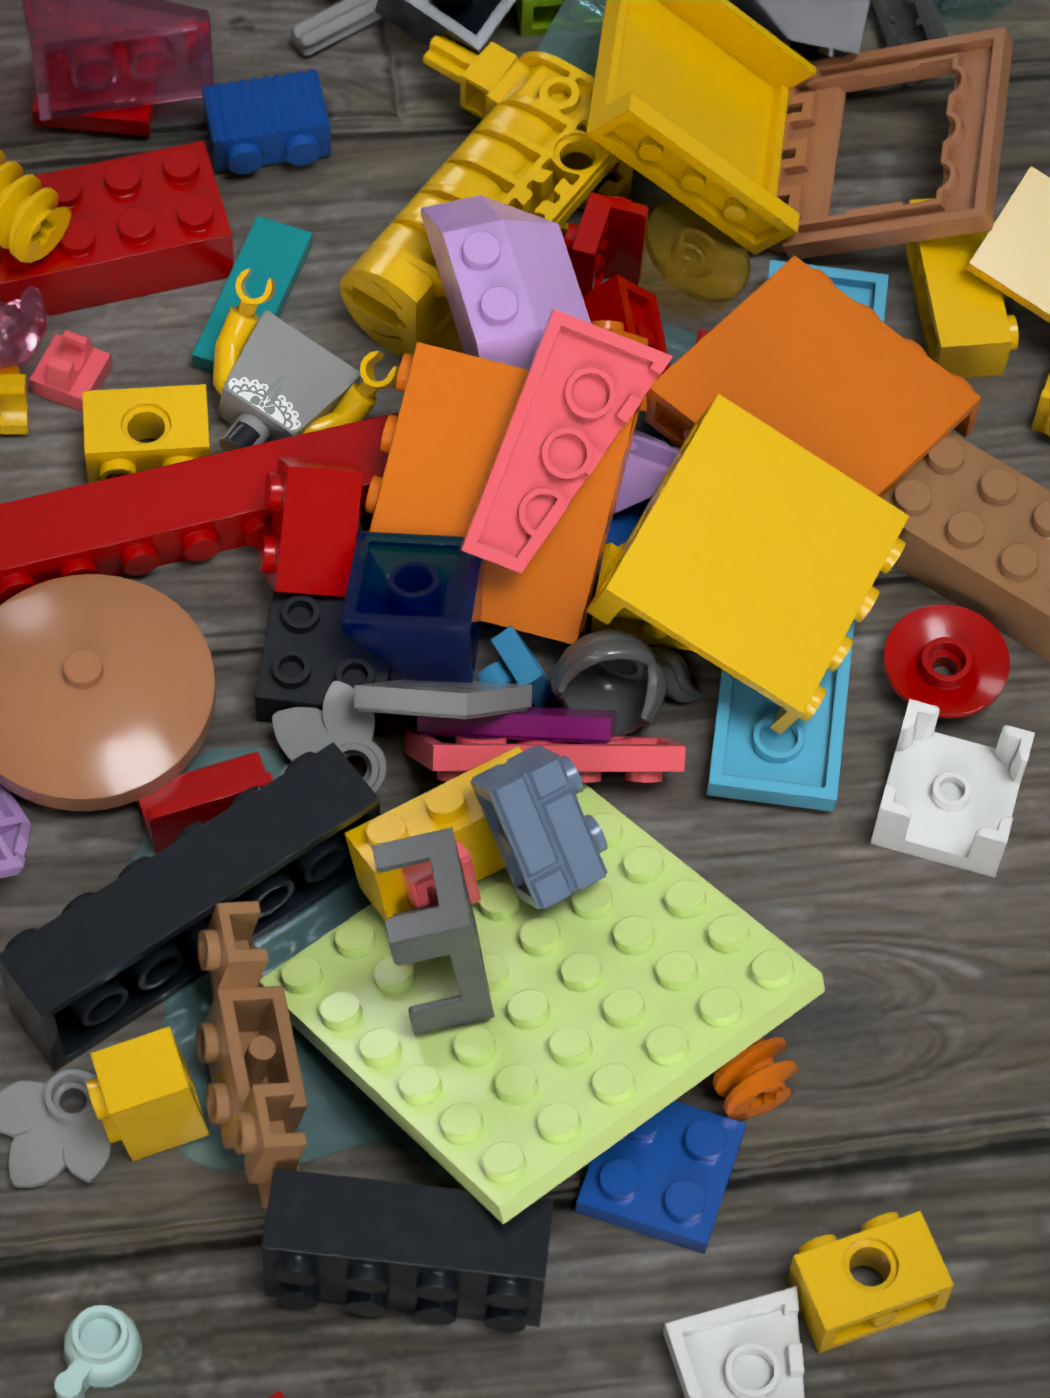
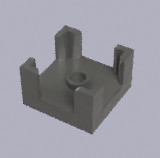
M453 828L372 845L377 873L431 861L439 904L399 912L388 918L385 922L388 942L393 961L399 966L450 955L460 995L410 1006L408 1013L414 1035L495 1017L476 919Z

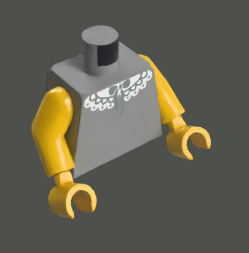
M249 268L241 272L235 284L236 293L241 300L238 306H231L214 346L213 386L221 395L218 413L224 420L232 424L219 441L224 452L364 420L378 402L375 396L378 390H389L396 387L399 366H394L388 376L382 381H377L374 376V367L382 360L384 352L373 351L368 353L360 364L359 372L268 310H265L259 318L255 314L258 305L267 303L274 296L275 282L273 278H269L263 295L259 298H252L246 291V282L251 276L253 269Z

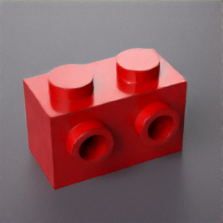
M278 456L276 473H267L264 487V508L266 511L273 512L270 536L262 535L260 538L259 573H266V581L275 592L351 597L363 471L353 462Z

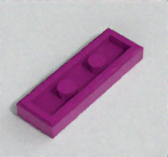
M530 707L527 708V711L471 719L417 716V732L429 734L430 736L456 737V735L471 738H506L607 744L616 734L617 710Z

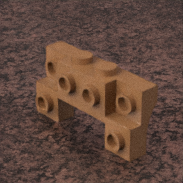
M259 901L217 903L207 930H201L198 936L199 964L203 971H210L211 992L214 1000L205 1022L198 1023L195 1036L196 1052L199 1062L201 1064L208 1063L212 1082L208 1085L207 1089L209 1120L212 1124L220 1125L224 1149L235 1148L237 1154H245L247 1179L250 1184H258L262 1209L268 1207L273 1168L299 1171L298 1163L307 1146L305 1132H295L308 1106L284 987H260L259 985L268 963L266 948L259 949L251 940L253 930L261 913Z

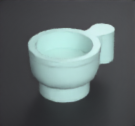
M96 1305L85 1309L70 1322L64 1336V1358L68 1369L56 1377L54 1387L57 1398H85V1392L90 1386L94 1388L112 1387L124 1382L136 1371L142 1357V1340L134 1321L125 1312L111 1306Z

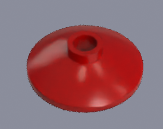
M936 604L916 609L905 615L895 624L885 644L883 664L891 687L904 702L908 704L909 699L927 703L940 709L938 717L960 718L984 710L1000 696L1009 676L1010 656L1006 642L1000 632L982 615L961 606ZM939 666L947 667L954 675H942L936 672L934 668Z

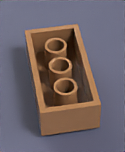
M950 432L881 497L909 515L898 537L906 542V545L894 567L958 606L982 615L999 631L1050 661V490L953 432Z

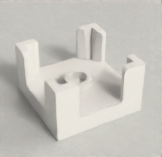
M909 699L870 844L995 878L1007 845L1013 821L1012 814L1035 732L1006 725L1002 727L996 748L934 732L940 709L934 705Z

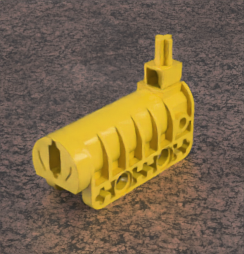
M437 35L433 37L430 41V49L423 56V63L461 85L460 106L483 120L341 278L340 293L347 310L356 323L374 341L402 358L405 353L414 355L417 342L462 352L460 338L421 217V208L482 195L558 223L564 239L569 223H566L567 219L578 207L585 210L590 192H594L595 187L609 173L617 175L616 182L606 181L597 191V194L628 198L632 189L633 168L586 135L595 77L565 60L546 52L529 51L518 58L517 55L491 41L477 55L443 35L441 37Z

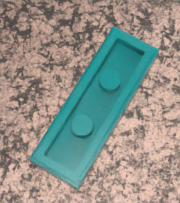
M260 216L256 217L192 353L193 367L213 373L214 346L231 306H238L241 300L236 293L235 284L237 277L244 270L253 269L251 276L246 282V291L252 298L262 296L269 278H273L276 286L275 294L267 303L258 305L255 314L260 318L263 312L268 310L280 318L313 246L312 232Z

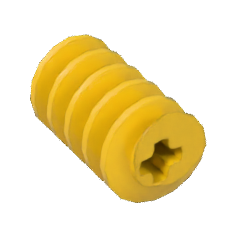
M0 150V246L3 249H10V253L20 262L32 263L44 258L58 244L69 226L72 212L68 207L60 206L57 208L59 194L51 187L41 189V181L35 175H23V167L15 160L6 162V154Z

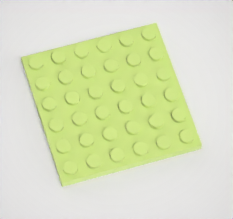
M583 783L584 790L577 794L576 797L584 816L587 814L591 815L599 824L606 838L608 848L600 853L608 872L605 878L580 891L575 890L571 892V896L546 909L539 910L518 897L506 867L477 882L481 900L472 904L495 1017L414 1035L408 1013L410 1006L460 995L450 955L402 966L396 965L390 950L385 921L373 904H370L263 976L259 982L260 987L283 986L291 1024L503 1224L825 992L823 974L585 783Z

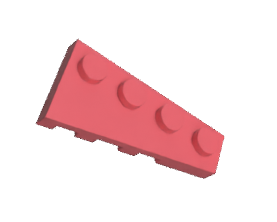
M556 309L551 310L459 551L522 574L568 508L575 494L587 477L594 471L624 424L631 418L657 377L661 375L673 356Z
M404 727L403 753L431 771H437V780L446 782L517 746L524 751L532 746L539 745L559 754L560 757L567 756L575 765L583 783L600 782L601 772H625V780L641 783L662 782L663 772H685L686 746L667 737L613 736L607 744L582 742L580 744H569V742L518 740V744H507L506 738H471L456 735L455 742L439 741L429 734L417 732L415 727Z

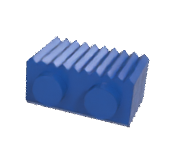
M311 68L306 73L299 70L296 74L287 72L284 76L275 74L272 78L265 75L261 79L253 77L249 81L241 79L237 83L230 80L226 84L218 82L214 86L206 84L202 88L204 123L215 172L231 170L236 174H249L255 172L263 165L289 162L293 165L302 166L315 162L319 157L331 155L330 123L318 71Z

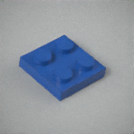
M673 1101L590 1162L576 1202L575 1212L705 1254L747 1124Z

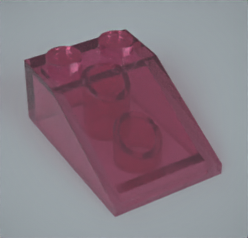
M21 0L29 66L40 121L202 97V88L206 84L214 86L211 26L208 10L165 0Z

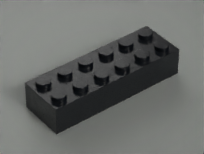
M334 742L317 753L306 752L298 756L287 766L284 774L263 787L254 786L246 789L232 801L227 810L208 822L198 821L189 825L176 837L174 843L151 858L144 856L132 861L121 871L118 879L96 893L86 892L77 896L65 906L61 915L41 928L26 929L13 937L6 945L4 951L0 953V972L12 1015L54 1072L209 972L203 971L199 964L198 936L201 930H207L217 903L259 901L261 913L251 938L254 943L356 877L345 833L380 816L379 797Z

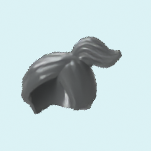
M621 629L600 630L582 636L566 648L556 663L550 679L552 693L556 695L557 699L562 701L565 708L617 710V728L614 736L629 734L642 726L646 728L652 726L656 722L663 706L665 694L672 700L682 703L698 700L702 694L701 690L692 684L686 662L678 652L663 645L649 647L639 636Z

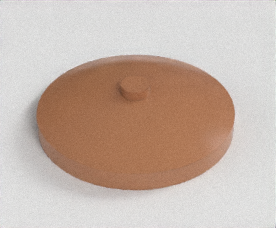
M81 574L55 578L36 584L11 597L0 606V784L23 799L54 809L68 811L105 810L138 801L156 792L172 781L191 763L202 747L213 721L216 706V684L214 665L207 642L197 624L176 602L156 589L134 580L104 574Z

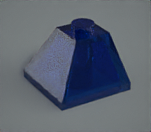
M358 531L341 619L342 631L408 679L473 683L481 631L484 560L459 551L464 537Z

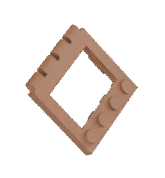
M1000 27L864 51L859 54L853 53L845 57H831L809 61L816 67V75L789 89L777 197L800 213L798 233L769 247L768 250L774 253L785 252L789 259L794 255L799 259L993 230L1013 50V39L1007 28ZM955 74L953 92L948 95L946 116L950 121L948 138L943 141L940 161L944 168L942 186L937 189L936 199L904 204L903 201L849 209L846 210V214L829 216L846 93Z

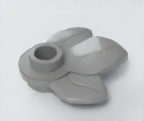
M338 680L333 681L326 692L322 710L313 707H293L273 714L272 723L277 741L291 761L306 752L317 753L334 742L346 758L350 755H358L365 760L367 772L362 778L374 792L384 783L387 775V759L381 747L373 741L376 722L375 713L358 711L359 708H354V688L351 685ZM287 766L282 770L279 776L284 774V771L287 768Z
M67 1069L55 1074L46 1083L22 1080L9 1085L0 1092V1133L13 1137L8 1164L11 1182L15 1187L32 1188L45 1185L57 1178L66 1167L79 1179L91 1182L104 1169L110 1158L112 1144L108 1139L102 1119L98 1120L86 1085L87 1080L96 1078L95 1075L85 1070ZM71 1097H80L86 1101L85 1107L79 1112L68 1113L62 1109L63 1103Z

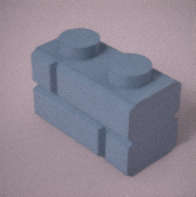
M540 745L532 746L507 759L506 763L497 764L472 777L471 785L517 895L521 900L538 910L546 909L571 896V892L575 890L580 891L606 877L608 872L600 853L607 850V841L597 821L591 815L587 814L584 816L576 797L577 794L584 790L583 782L575 765L567 756L560 757L559 754Z

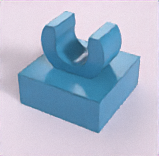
M510 626L491 639L503 660L492 663L476 675L479 681L532 685V702L536 707H542L556 698V695L552 693L551 681L529 646L513 626Z

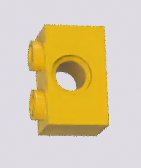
M206 384L82 391L84 453L88 483L211 455ZM143 439H156V441L150 443L138 442Z
M921 1211L901 1218L897 1212L879 1215L866 1222L860 1228L861 1232L839 1240L836 1239L834 1234L819 1236L803 1244L797 1250L798 1254L793 1255L787 1281L790 1288L797 1286L798 1306L818 1354L945 1308L954 1284ZM857 1266L871 1267L881 1275L883 1283L877 1286L863 1285L854 1279L850 1270Z

